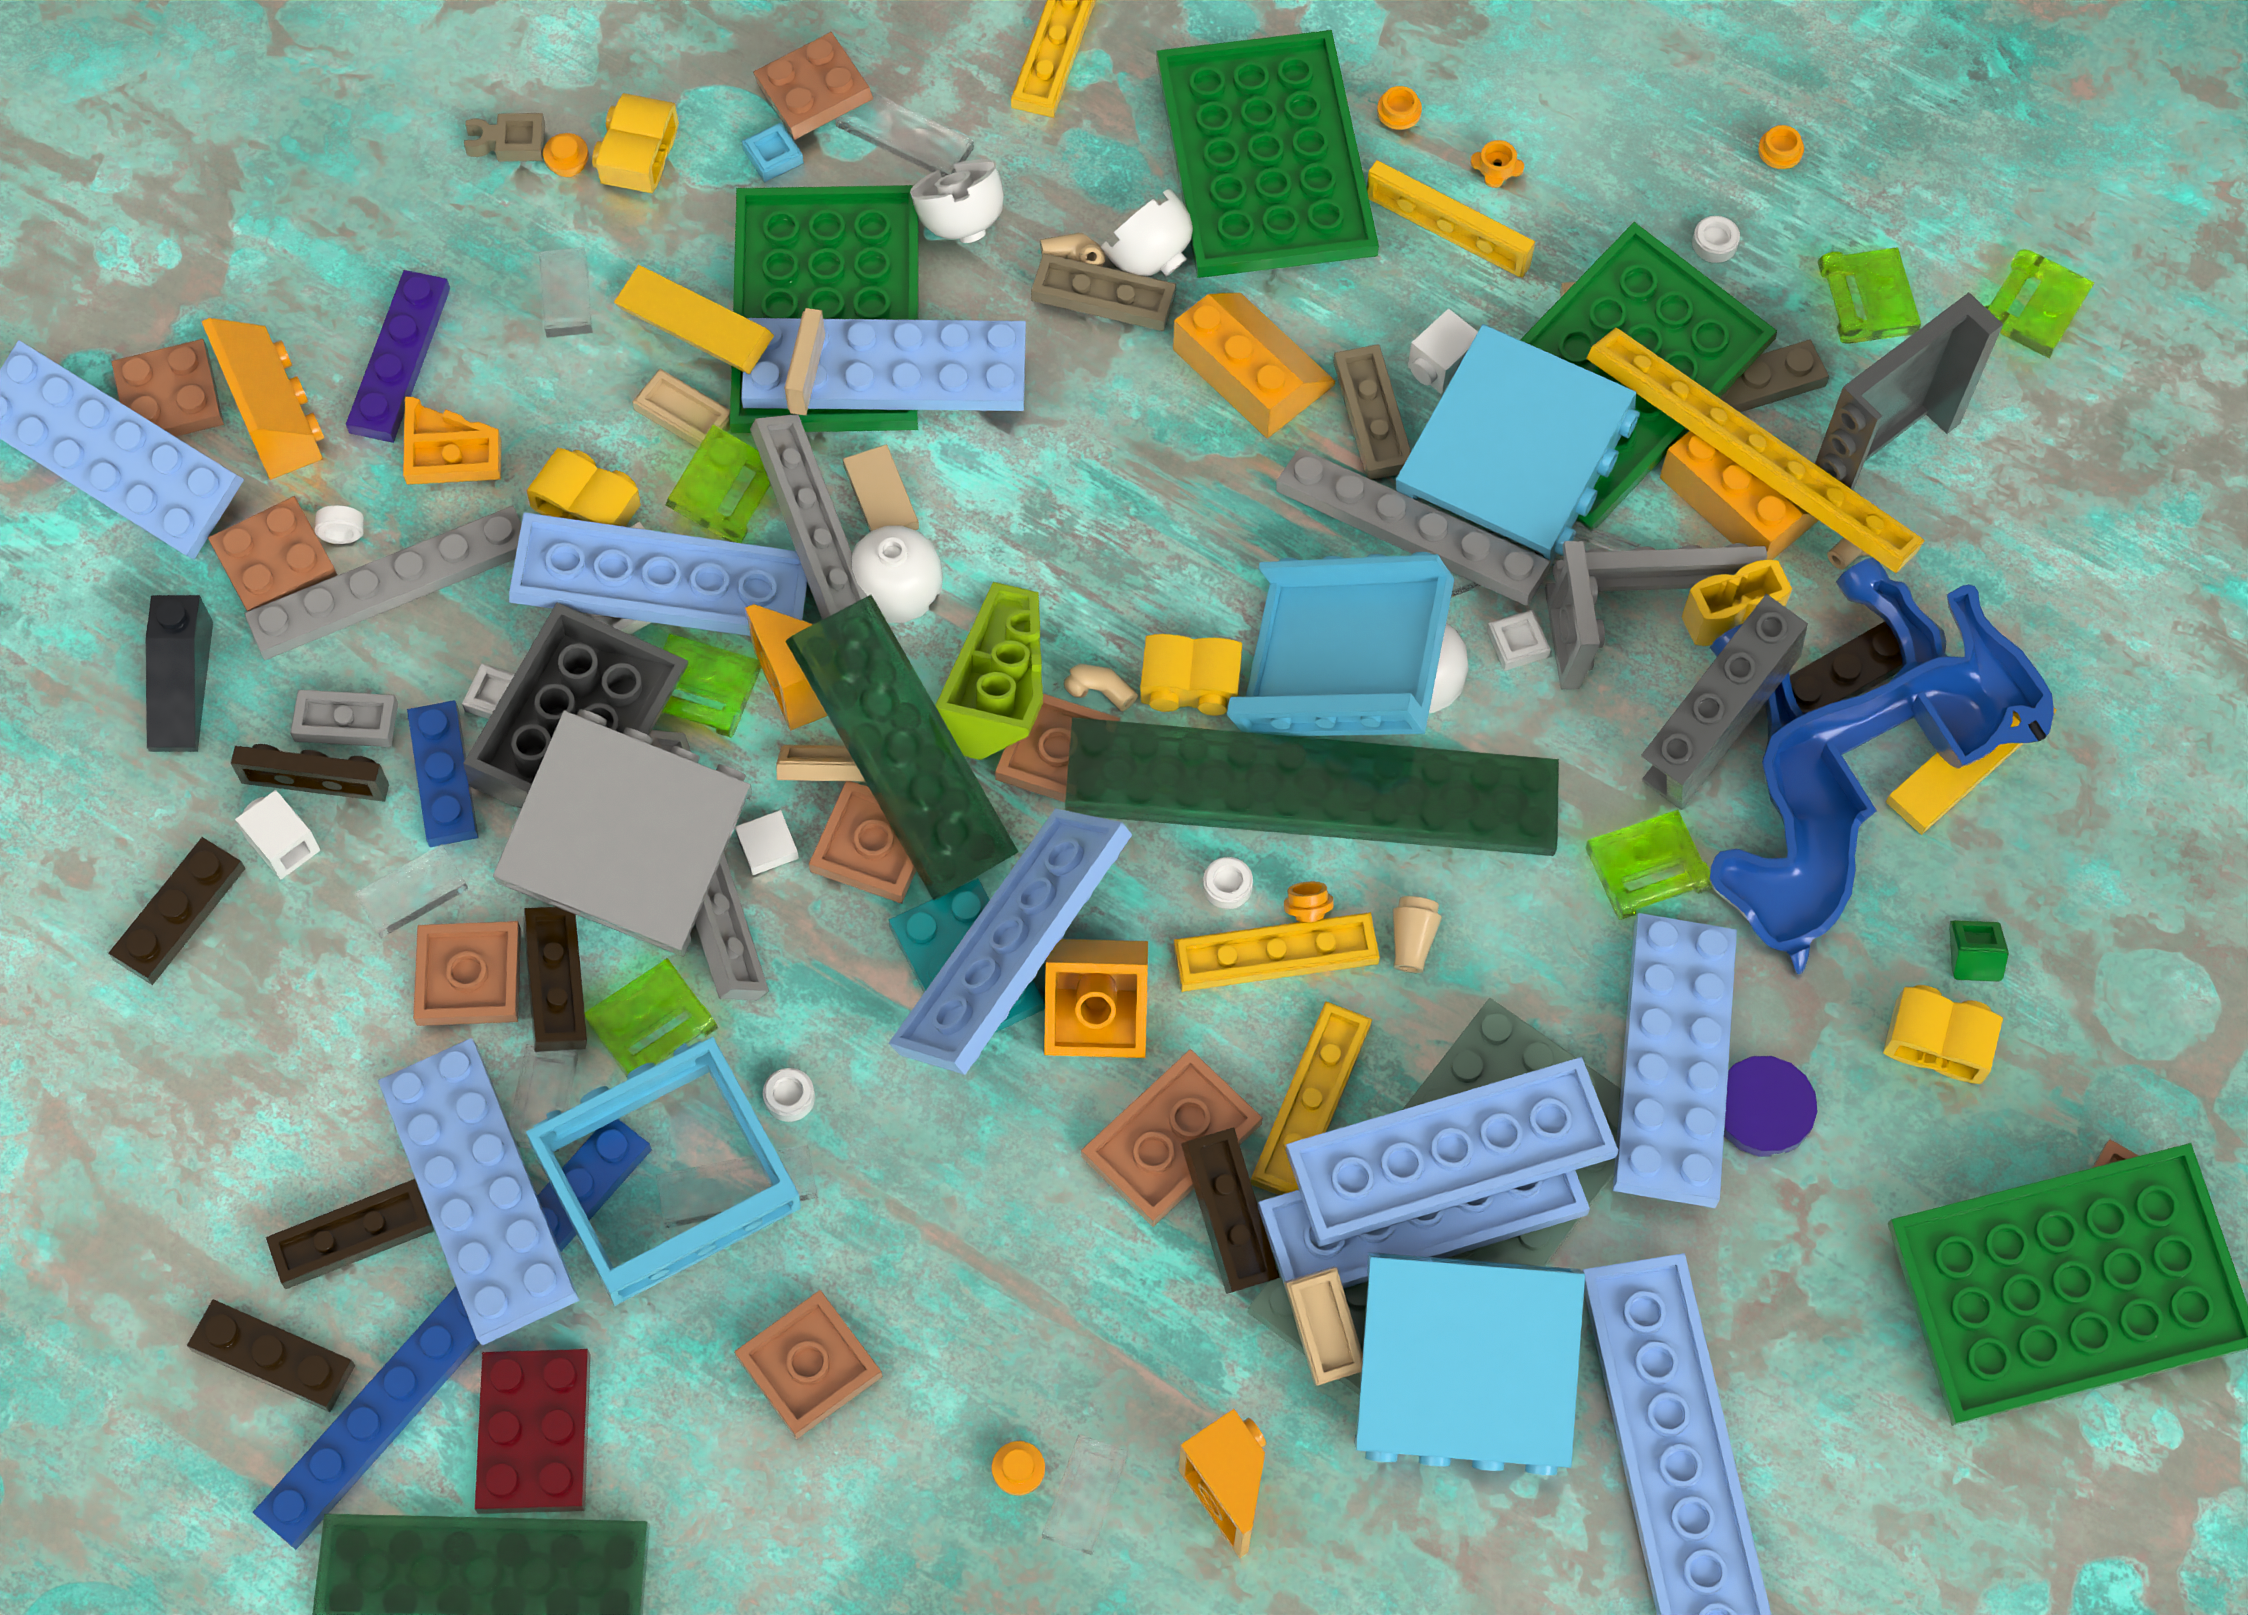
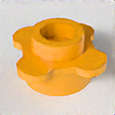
M1494 140L1488 142L1481 152H1475L1471 156L1470 164L1472 168L1478 169L1485 177V184L1492 188L1500 187L1504 180L1511 176L1518 177L1524 171L1523 161L1517 159L1515 148L1506 141ZM1494 163L1501 164V166H1494Z

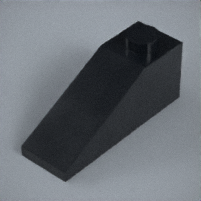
M151 595L146 631L147 749L149 752H198L213 620L200 595Z

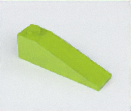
M997 582L992 583L934 706L935 750L981 760L1029 736L1043 704L1039 592Z

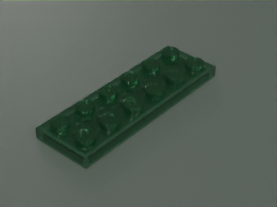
M872 595L809 626L785 641L934 901L1018 853L1016 846Z
M324 1514L312 1615H643L650 1525L647 1521Z

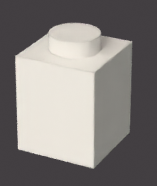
M1448 308L1411 342L1408 368L1411 369L1412 374L1420 383L1427 386L1431 385L1440 394H1443L1478 331Z
M276 790L266 797H260L252 801L244 809L243 814L235 819L246 840L280 880L321 851L311 830Z

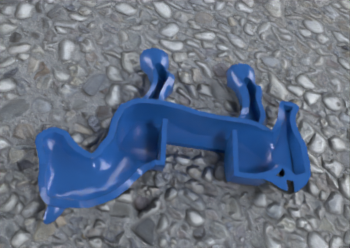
M1868 558L1857 563L1844 572L1836 583L1848 601L1865 605L1881 617L1891 628L1899 644L1903 661L1902 669L1887 684L1860 696L1834 702L1810 712H1802L1797 705L1788 673L1765 702L1768 721V742L1762 764L1770 801L1780 814L1785 827V839L1788 850L1787 858H1763L1740 849L1720 851L1715 856L1711 865L1710 883L1717 894L1735 907L1748 920L1753 930L1764 943L1771 948L1786 951L1789 954L1797 974H1802L1806 967L1812 940L1825 934L1836 923L1852 895L1856 871L1855 852L1858 829L1863 822L1877 812L1843 758V754L1912 718H1915L1939 755L1949 765L1958 769L1977 762L1990 754L2000 744L2039 742L2045 739L2050 732L2054 716L2051 691L2024 652L2002 635L1984 616L1980 606L1979 592L1973 585L1960 586L1947 594L1948 608L1961 634L1965 657H1949L1945 654L1946 638L1944 630L1919 609L1913 601L1910 588L1904 582L1890 580L1880 562L1874 558ZM1742 624L1728 630L1713 642L1710 649L1716 657ZM2013 716H2015L2020 723L2018 726L2010 727L2013 722Z

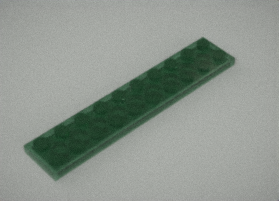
M1072 717L1065 810L1100 818L1554 856L1557 851L1559 759Z

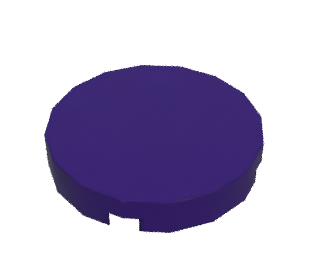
M1751 1056L1735 1063L1728 1070L1724 1137L1739 1150L1758 1157H1771L1773 1154L1787 1153L1796 1149L1810 1134L1818 1112L1816 1093L1807 1076L1792 1063L1774 1056Z

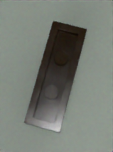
M1884 621L1790 675V682L1797 705L1802 712H1810L1834 702L1856 697L1892 677L1902 669L1903 661L1899 644L1891 628Z
M254 744L252 748L235 746L231 759V765L241 784L382 802L386 800L389 787L381 765L363 756H351L347 760L331 758L315 750H302L299 754L283 752L267 744Z
M201 837L109 951L108 954L112 960L153 985L246 869L243 863Z
M558 907L524 908L523 920L534 1052L586 1049L587 1034L576 914Z
M1235 1128L1181 1143L1226 1294L1280 1278L1258 1210V1204Z
M413 1179L267 1236L266 1240L280 1282L285 1289H288L435 1230L418 1184Z
M212 1299L187 1344V1347L196 1354L328 1412H331L355 1367L354 1362L347 1357Z

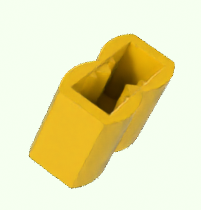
M623 93L617 105L610 106L606 117L607 133L603 141L596 142L592 155V164L598 170L601 184L653 194L660 181L665 159L671 151L678 130L679 120L675 103Z
M557 447L527 489L530 507L541 515L626 527L641 506L638 488L631 477L618 470L610 472L597 468L595 461L580 450H573L571 452Z
M1778 560L1752 562L1742 567L1735 575H1714L1696 583L1689 591L1681 618L1695 645L1710 646L1725 632L1743 624L1766 593L1786 607L1792 587Z
M1172 634L1147 635L1145 638L1140 686L1141 703L1150 705L1152 709L1161 712H1172L1180 707L1190 706L1197 708L1206 715L1218 716L1225 714L1228 710L1230 697H1239L1242 643L1224 638L1192 639Z
M1916 985L1914 987H1904L1895 1002L1883 1054L1908 1065L1933 1069L1942 1075L1959 1081L1982 1084L1991 1072L2003 1017L1992 1012L1991 1008L1986 1004L1978 1001L1953 1002L1942 996L1939 990L1930 986Z

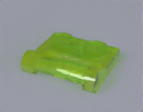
M1898 247L1847 255L1837 251L1827 253L1819 258L1817 261L1819 271L1822 277L1827 278L1840 322L1837 325V332L1842 343L1851 344L1913 335L1920 329V317ZM1854 275L1867 320L1857 316L1846 276Z
M2021 249L2011 261L2012 270L1991 304L1984 307L2003 323L2000 334L2050 359L2095 282L2031 250ZM2035 277L2041 280L2019 318L2007 312L2028 278Z
M712 425L669 495L665 506L729 542L742 543L749 532L747 524L771 485L758 450L719 427ZM745 466L756 472L732 514L724 516L717 512L743 467Z
M669 633L663 650L688 660V666L675 689L726 705L720 710L671 695L662 713L715 728L716 734L729 738L733 737L760 673V660Z
M1679 810L1587 841L1585 849L1619 920L1635 916L1637 909L1693 890L1699 894L1713 889L1710 883V869L1702 861ZM1681 864L1685 871L1684 873L1629 891L1624 886L1625 883Z
M668 958L585 1012V1020L626 1077L637 1067L646 1063H654L656 1065L674 1053L681 1045L689 1043L701 1034L707 1037L718 1029L712 1015L701 1004ZM684 1011L690 1017L634 1055L628 1050V1048Z

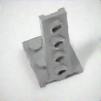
M1564 541L1562 545L1564 560H1556L1552 569L1556 583H1546L1545 586L1560 688L1580 689L1587 672L1593 669L1594 657L1598 648L1604 646V623L1602 619H1596L1594 608L1598 592L1692 588L1696 583L1707 577L1721 574L1735 575L1742 567L1752 562L1766 560V546L1749 547L1743 543H1735L1724 548H1702L1698 545H1686L1678 549L1655 550L1653 547L1644 546L1631 551H1608L1604 548H1594L1585 551L1583 541Z

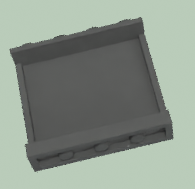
M1968 292L1842 388L1815 464L1854 490L1864 462L1925 415L1948 434L1960 425L2003 327V323Z
M1766 593L1641 754V757L1652 764V767L1642 778V781L1682 810L1802 655L1808 623Z

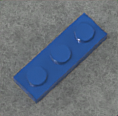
M456 701L407 709L425 835L429 847L479 838L471 787L469 786L463 764L466 759L459 708Z

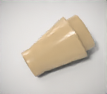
M1415 896L1400 897L1398 907L1393 909L1395 969L1410 973H1422L1424 971L1427 955L1442 919V916L1438 914L1439 904L1436 901Z

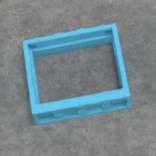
M714 1037L703 1042L699 1041L689 1047L685 1043L674 1051V1057L656 1066L654 1063L641 1065L627 1075V1080L611 1089L607 1086L596 1088L581 1098V1104L563 1113L560 1110L551 1111L546 1114L547 1119L533 1125L534 1128L526 1131L531 1148L614 1306L801 1209L800 1195ZM710 1073L771 1187L613 1268L553 1152Z

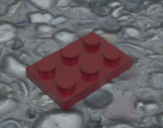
M588 1349L482 1352L475 1510L478 1514L585 1511L591 1354Z

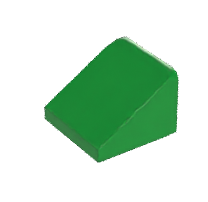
M1950 921L1951 965L1954 979L2002 981L2009 951L2001 924L1999 922Z

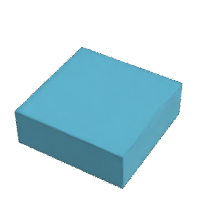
M782 122L742 141L743 151L764 182L804 164L803 154Z

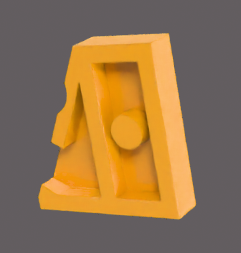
M405 397L403 476L406 484L501 480V436L499 429L481 422H469L462 415L446 409L443 413L422 406L420 399Z

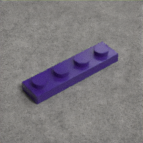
M403 270L346 422L349 434L394 443L405 414V397H411L450 292L448 279Z

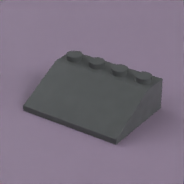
M557 602L463 763L469 786L507 804L522 808L563 711L577 715L579 709H583L606 719L605 727L620 733H624L625 728H632L649 736L685 672L688 660Z

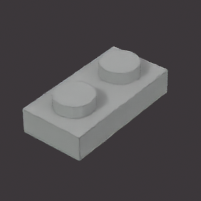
M298 690L290 734L294 742L391 747L398 702L395 695Z

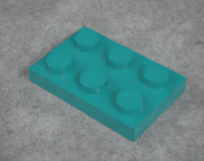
M978 878L889 919V927L923 992L927 990L990 901ZM1033 980L1027 985L1009 1011L1007 1018L1000 1024L995 1033L1045 1010V1002Z

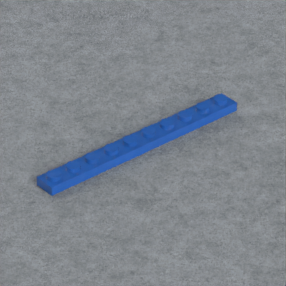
M619 1119L597 1129L562 1167L588 1220L596 1214L652 1151L650 1143ZM549 1182L538 1194V1198L558 1248L562 1252L577 1234ZM457 1286L454 1287L252 1512L295 1550L480 1344L471 1326Z

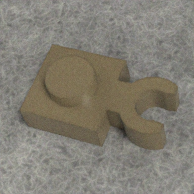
M543 113L498 114L497 124L489 125L485 120L478 118L466 120L465 126L468 136H481L477 140H464V147L468 156L482 157L490 151H495L498 162L543 161L545 137Z

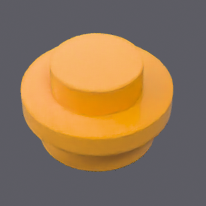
M1395 86L1388 89L1380 97L1377 105V115L1380 121L1387 127L1396 130L1408 129L1414 126L1419 121L1422 113V104L1417 94L1405 86Z
M1778 125L1771 128L1761 137L1758 153L1763 162L1768 166L1776 169H1789L1797 165L1802 159L1804 144L1797 130L1790 126Z
M562 133L555 135L547 141L543 148V158L546 166L555 174L562 177H572L584 169L589 158V151L586 142L580 136L572 133Z
M1315 881L1301 882L1290 886L1287 890L1288 897L1284 900V911L1289 915L1295 916V919L1300 922L1321 920L1324 918L1325 913L1334 907L1333 896L1328 893L1327 886L1324 883Z
M1013 1441L1005 1444L996 1452L992 1461L994 1481L1001 1490L1011 1495L1020 1496L1033 1492L1041 1484L1045 1475V1462L1041 1452L1034 1445L1024 1441Z

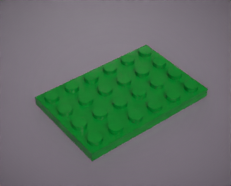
M1332 30L1156 50V63L1182 200L1190 214L1193 227L1190 242L1197 278L1378 256V238Z
M914 185L736 188L733 312L745 318L801 319L803 311L809 308L822 310L823 319L919 320V217L915 211L910 193ZM731 366V433H751L750 428L755 419L795 415L790 413L788 408H743L741 399L743 371ZM808 409L806 415H799L805 432L918 430V410Z
M1633 222L1520 340L1626 387L1586 359L1594 344L1613 329L1618 328L1720 398L1776 339L1777 330L1636 222ZM1636 394L1635 410L1640 412L1637 424L1629 438L1621 436L1615 450L1619 451V454L1608 477L1599 476L1593 488L1597 490V496L1586 517L1579 514L1575 521L1590 535L1664 458L1667 450L1689 431L1638 394Z
M2192 1143L1891 1219L1888 1222L1952 1426L2248 1350V1304Z

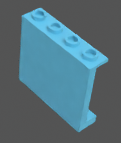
M1482 324L1397 476L1396 490L1415 500L1419 497L1532 548L1544 554V558L1551 561V567L1557 554L1564 556L1562 548L1564 541L1574 540L1576 530L1572 529V526L1578 515L1586 517L1592 508L1597 496V490L1593 488L1599 476L1608 477L1619 454L1615 447L1621 436L1629 438L1637 424L1640 412L1635 410L1636 391Z
M1415 552L1408 556L1370 554L1363 558L1326 556L1318 560L1282 558L1279 561L1260 562L1259 570L1270 585L1245 697H1230L1227 710L1228 717L1245 737L1425 734L1454 585V577L1439 555L1428 552Z
M1368 1252V1286L1357 1435H1355L1354 1440L1356 1451H1366L1365 1459L1378 1462H1396L1398 1454L1419 1456L1418 1463L1441 1467L1450 1466L1451 1458L1472 1460L1473 1468L1488 1471L1504 1470V1463L1526 1464V1472L1539 1475H1557L1558 1467L1571 1468L1585 1273L1575 1268Z

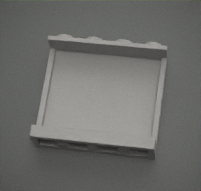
M579 709L578 714L574 715L563 711L494 871L493 878L502 886L684 957L691 941L690 933L746 799L750 800L751 784L744 782L746 777L744 773L729 766L718 764L717 769L714 770L699 764L700 757L686 749L672 746L670 752L655 747L651 745L653 738L638 730L625 728L624 733H620L605 727L607 720L592 712Z

